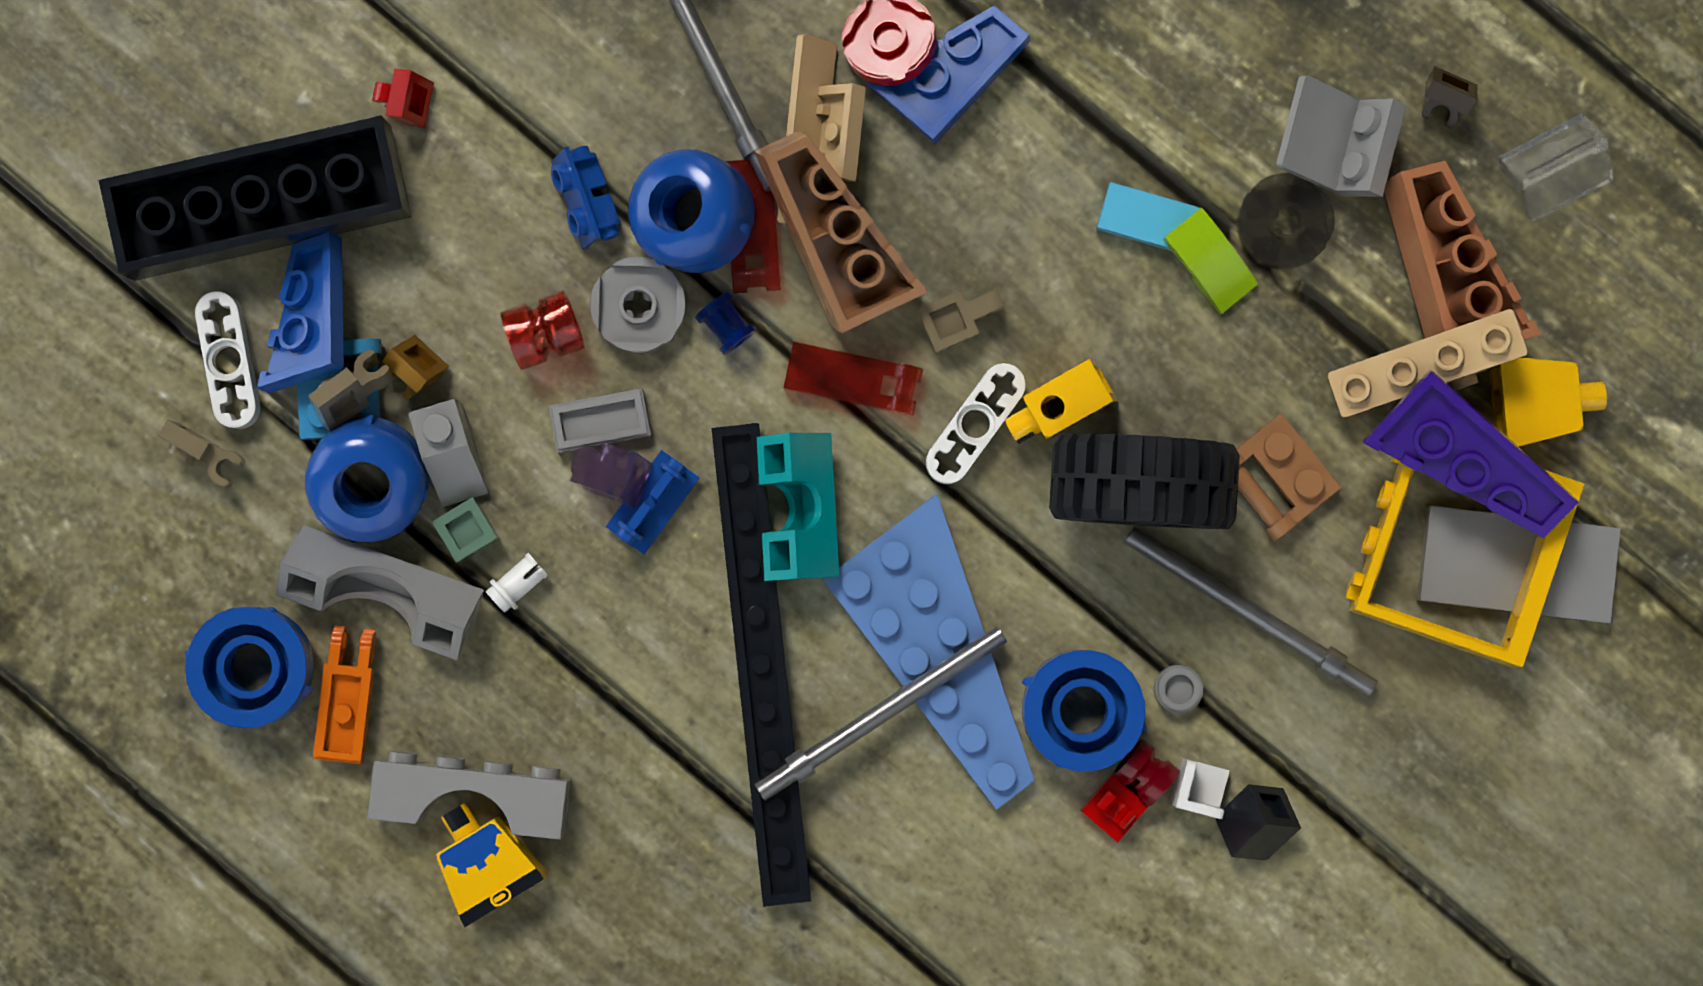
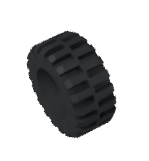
M1062 434L1059 435L1053 444L1049 509L1055 519L1193 529H1230L1237 515L1240 455L1233 444L1210 440L1144 435Z

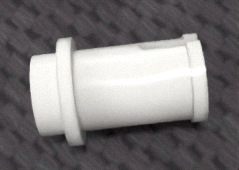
M529 553L497 582L492 579L490 581L492 586L485 591L504 613L511 607L516 610L518 606L515 603L542 579L548 577V574L539 565L526 577H523L538 564Z

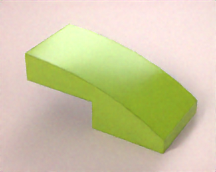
M1202 207L1163 239L1193 276L1191 280L1220 315L1258 285L1239 254Z

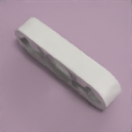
M210 292L198 301L195 308V318L213 413L216 419L224 426L233 429H245L256 422L260 415L261 406L258 389L256 388L257 384L243 310L240 303L232 296L223 292ZM219 302L222 307L230 309V315L223 317V325L226 333L233 334L236 332V339L221 338L214 342L211 341V336H221L218 323L208 319V313L215 311V303ZM233 347L240 354V365L233 373L222 374L216 367V356L222 349ZM242 379L245 380L244 386L235 385L238 399L248 402V408L241 410V419L237 420L235 415L226 413L225 406L233 403L231 389L227 387L220 389V382L235 383Z
M1006 363L997 364L991 367L980 380L928 452L926 469L933 480L941 484H953L961 480L1024 394L1025 379L1017 367ZM1006 374H1009L1014 378L1011 386L1016 392L1013 396L1007 393L1001 396L995 406L1002 408L1004 411L997 417L988 405L975 401V398L979 393H982L984 398L988 400L995 390V384L990 381L994 375L998 378H1003ZM970 411H980L987 416L989 429L984 436L972 438L964 433L961 425L962 418ZM954 431L961 442L976 449L972 455H969L963 448L955 461L960 466L959 471L954 473L949 470L942 475L937 471L939 462L934 457L938 452L944 455L950 452L956 442L948 440L947 437Z

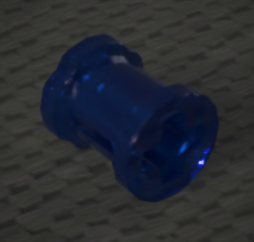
M729 292L714 299L695 316L698 323H705L721 343L720 351L724 356L746 342L757 331L753 324H747L731 304L733 298Z

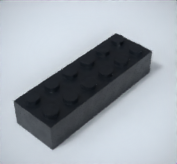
M382 115L98 180L118 272L120 275L133 281L289 246L329 231L337 235L412 217L392 127Z

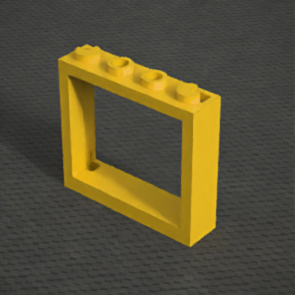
M1392 457L1391 461L1397 463L1398 466L1393 481L1385 480L1380 490L1376 507L1383 510L1377 527L1370 525L1365 534L1361 553L1367 554L1362 572L1354 571L1349 581L1345 598L1352 601L1348 611L1512 668H1523L1577 505L1544 538L1537 535L1500 646L1370 601L1414 473L1413 469ZM1546 471L1579 502L1585 483Z

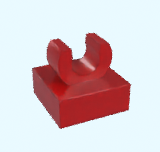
M394 68L391 84L375 82L372 101L385 103L386 116L410 127L425 128L434 82L411 70Z
M1110 774L1080 811L1118 843L1149 806Z

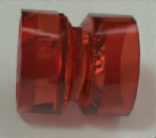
M564 290L539 298L535 308L522 304L500 312L508 342L521 370L547 362L548 355L552 352L562 357L585 349L577 319Z

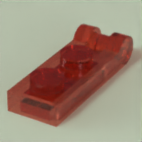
M726 161L737 168L746 179L752 191L755 205L754 225L750 237L742 251L731 261L733 294L748 293V288L766 287L767 291L781 290L775 201L772 191L765 192L750 161ZM764 256L765 268L746 269V257Z
M793 342L783 389L914 416L917 402L912 400L916 383H921L924 369ZM883 377L897 379L894 396L880 394Z

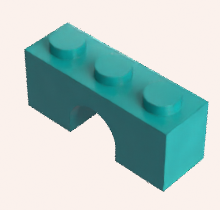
M783 433L757 437L759 485H774L778 487L786 496L789 508L788 519L781 530L762 533L764 581L839 577L831 433Z

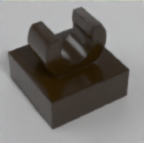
M1434 66L1425 85V97L1427 98L1423 103L1422 117L1428 119L1435 106H1446L1450 112L1445 119V127L1452 128L1458 121L1459 112L1469 116L1477 101L1478 85Z

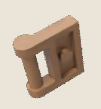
M1282 414L1277 415L1236 448L1240 455L1238 490L1268 527L1265 531L1273 541L1286 534L1298 522L1341 489V486ZM1250 456L1292 506L1286 513L1282 514L1242 465Z

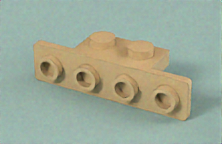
M809 34L798 35L796 39L786 136L797 131L808 135L843 182H856L866 87L854 83L833 85L836 44ZM778 207L777 220L779 223L786 224Z
M1508 309L1331 371L1328 374V379L1341 416L1349 417L1390 402L1402 400L1430 369L1457 391L1479 383L1476 374L1487 371L1488 368L1526 356L1528 348L1515 311Z

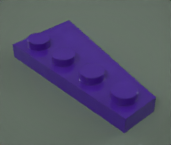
M1431 369L1363 440V443L1371 448L1394 457L1411 469L1445 484L1449 489L1472 498L1487 506V509L1543 538L1579 503L1569 491Z

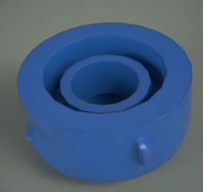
M680 149L661 155L651 161L641 171L629 197L628 216L630 227L637 243L658 265H668L687 273H706L728 264L742 251L754 225L755 205L752 191L746 179L737 168L710 153L697 149ZM698 189L702 197L700 216L691 227L685 231H680L674 218L676 203L688 191Z
M376 414L350 419L323 436L309 458L305 472V492L308 503L316 518L328 530L342 538L348 539L352 543L375 542L401 533L418 515L424 500L427 498L429 475L421 459L416 439L403 427L392 421L379 418ZM357 462H368L378 466L386 473L389 479V491L384 496L375 500H364L356 497L349 491L345 483L346 469Z
M247 606L231 608L218 613L202 625L194 635L188 650H185L186 682L193 699L200 709L213 720L227 726L253 728L283 720L294 712L306 696L314 690L311 687L314 659L308 637L297 623L287 615L278 612L274 607ZM247 644H256L262 647L270 656L272 663L271 675L267 683L256 690H247L240 686L232 672V662L235 653Z
M1071 650L1060 653L1045 661L1032 676H1027L1022 681L1026 686L1022 700V720L1026 734L1033 746L1057 767L1077 772L1097 771L1108 768L1122 760L1134 748L1141 733H1147L1145 700L1142 689L1133 673L1122 662L1108 654L1093 650ZM1085 686L1091 687L1100 694L1104 700L1105 714L1104 719L1097 728L1091 732L1081 734L1072 732L1065 726L1061 720L1060 706L1061 701L1069 691Z

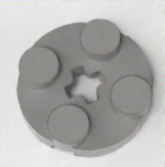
M630 257L613 264L596 281L590 296V312L597 329L610 344L619 350L629 353H649L658 350L664 345H668L675 339L685 320L686 297L681 284L673 272L664 265H658L651 258ZM638 292L643 293L645 301L652 302L651 310L644 311L643 318H634L631 310H625L626 301H633L635 293Z

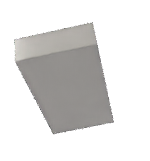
M642 388L549 405L557 453L652 436L644 390Z

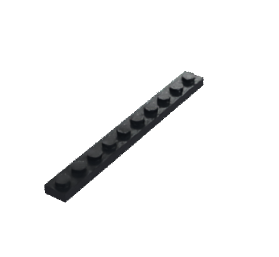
M752 423L711 428L763 907L811 902L799 781L796 780L766 801L755 786L756 783L787 764L785 759L795 753L777 581H764L762 533L771 532L767 488L766 485H759L757 437L761 436L760 424Z

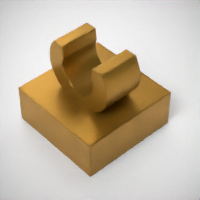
M416 335L391 348L382 361L390 368L393 380L399 377L408 385L402 394V397L405 399L411 398L440 380L450 367Z

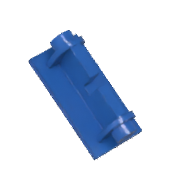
M581 146L572 151L569 150V147L564 148L551 161V178L558 193H563L567 204L569 229L575 238H579L582 249L585 250L599 237H601L602 241L618 237L620 235L618 227L621 225L610 193L593 197L591 190L599 189L606 185L596 153H590L588 146Z
M661 450L608 522L606 528L645 555L700 477Z

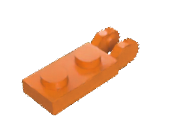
M335 625L332 630L328 663H324L313 759L364 764L375 668H372L377 639L375 630H363L359 641L358 666L342 665L348 642L346 627Z

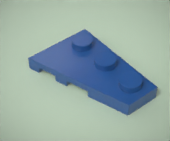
M994 5L946 32L944 38L937 41V47L931 62L917 77L903 84L880 86L865 80L864 82L867 87L935 145L1031 41L1030 35Z
M329 231L292 244L279 296L280 301L284 304L279 328L271 329L267 347L273 349L268 372L260 371L256 387L262 391L272 393L344 369L342 238Z

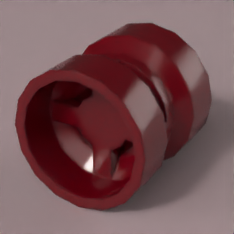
M1141 739L1121 760L1112 775L1122 784L1133 783L1137 789L1138 797L1148 806H1151L1172 785L1180 773V769L1170 761L1156 759L1155 748L1144 739Z

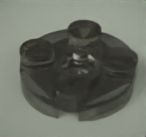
M1291 173L1274 174L1262 179L1245 195L1237 213L1238 236L1244 249L1250 254L1251 259L1259 265L1277 270H1292L1313 261L1325 249L1335 225L1333 206L1327 194L1320 187L1317 188L1313 183ZM1286 209L1288 216H1296L1298 219V224L1291 227V234H1283L1281 228H1275L1273 225V220L1279 217L1278 210Z

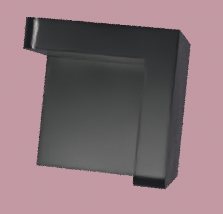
M1248 784L1223 809L1225 810L1223 819L1216 818L1229 853L1234 858L1267 860L1301 829L1284 788Z

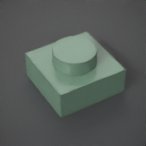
M471 497L432 521L456 563L462 562L499 539L475 497Z

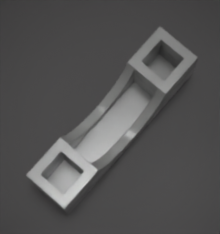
M303 525L280 563L276 595L318 611H323L339 601L353 598H365L382 602L397 610L405 618L411 630L413 645L458 660L477 623L484 590Z
M389 751L388 759L382 758L374 761L367 819L417 824L424 820L432 805L440 797L448 792L468 790L483 794L493 800L504 812L513 835L562 839L566 835L572 779L560 777L561 769L532 766L531 774L512 772L513 764L496 761H484L483 769L465 767L464 758L436 756V764L417 762V753Z

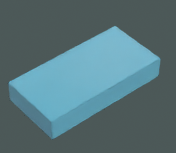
M1110 182L1096 230L1171 251L1163 241L1164 237L1194 214L1200 207Z

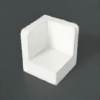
M1181 757L1178 766L1180 773L1175 779L1169 804L1176 808L1223 819L1225 810L1220 808L1230 770Z

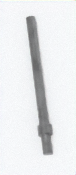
M670 0L739 138L736 141V145L743 159L751 162L765 192L771 191L754 151L768 145L762 131L755 129L692 1Z
M1133 527L1124 541L1125 544L1317 665L1316 670L1329 679L1334 680L1337 677L1367 697L1375 689L1378 681L1347 662L1348 656L1333 646L1327 649L1137 528Z
M996 626L807 751L803 752L799 749L785 759L787 764L756 783V788L766 801L796 780L801 784L816 774V767L1007 643L1005 636Z

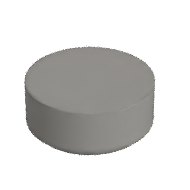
M1172 665L1166 667L1157 675L1154 682V695L1157 702L1164 709L1174 713H1185L1194 709L1200 702L1203 695V683L1200 676L1190 667Z

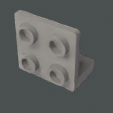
M1300 76L1276 165L1282 170L1342 197H1383L1406 104L1395 99L1359 100L1311 76Z

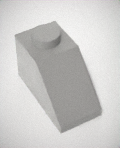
M451 399L409 412L408 415L421 459L442 506L445 508L467 501L471 497L477 498L490 494L463 403L456 399Z

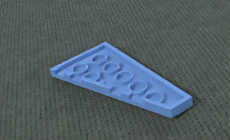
M938 494L934 495L840 566L839 577L823 579L903 687L985 634ZM992 653L916 702L996 810L1035 781Z

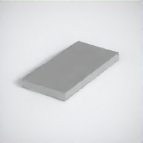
M1427 506L1417 601L1512 612L1537 534L1497 513ZM1571 523L1540 616L1611 623L1621 528Z

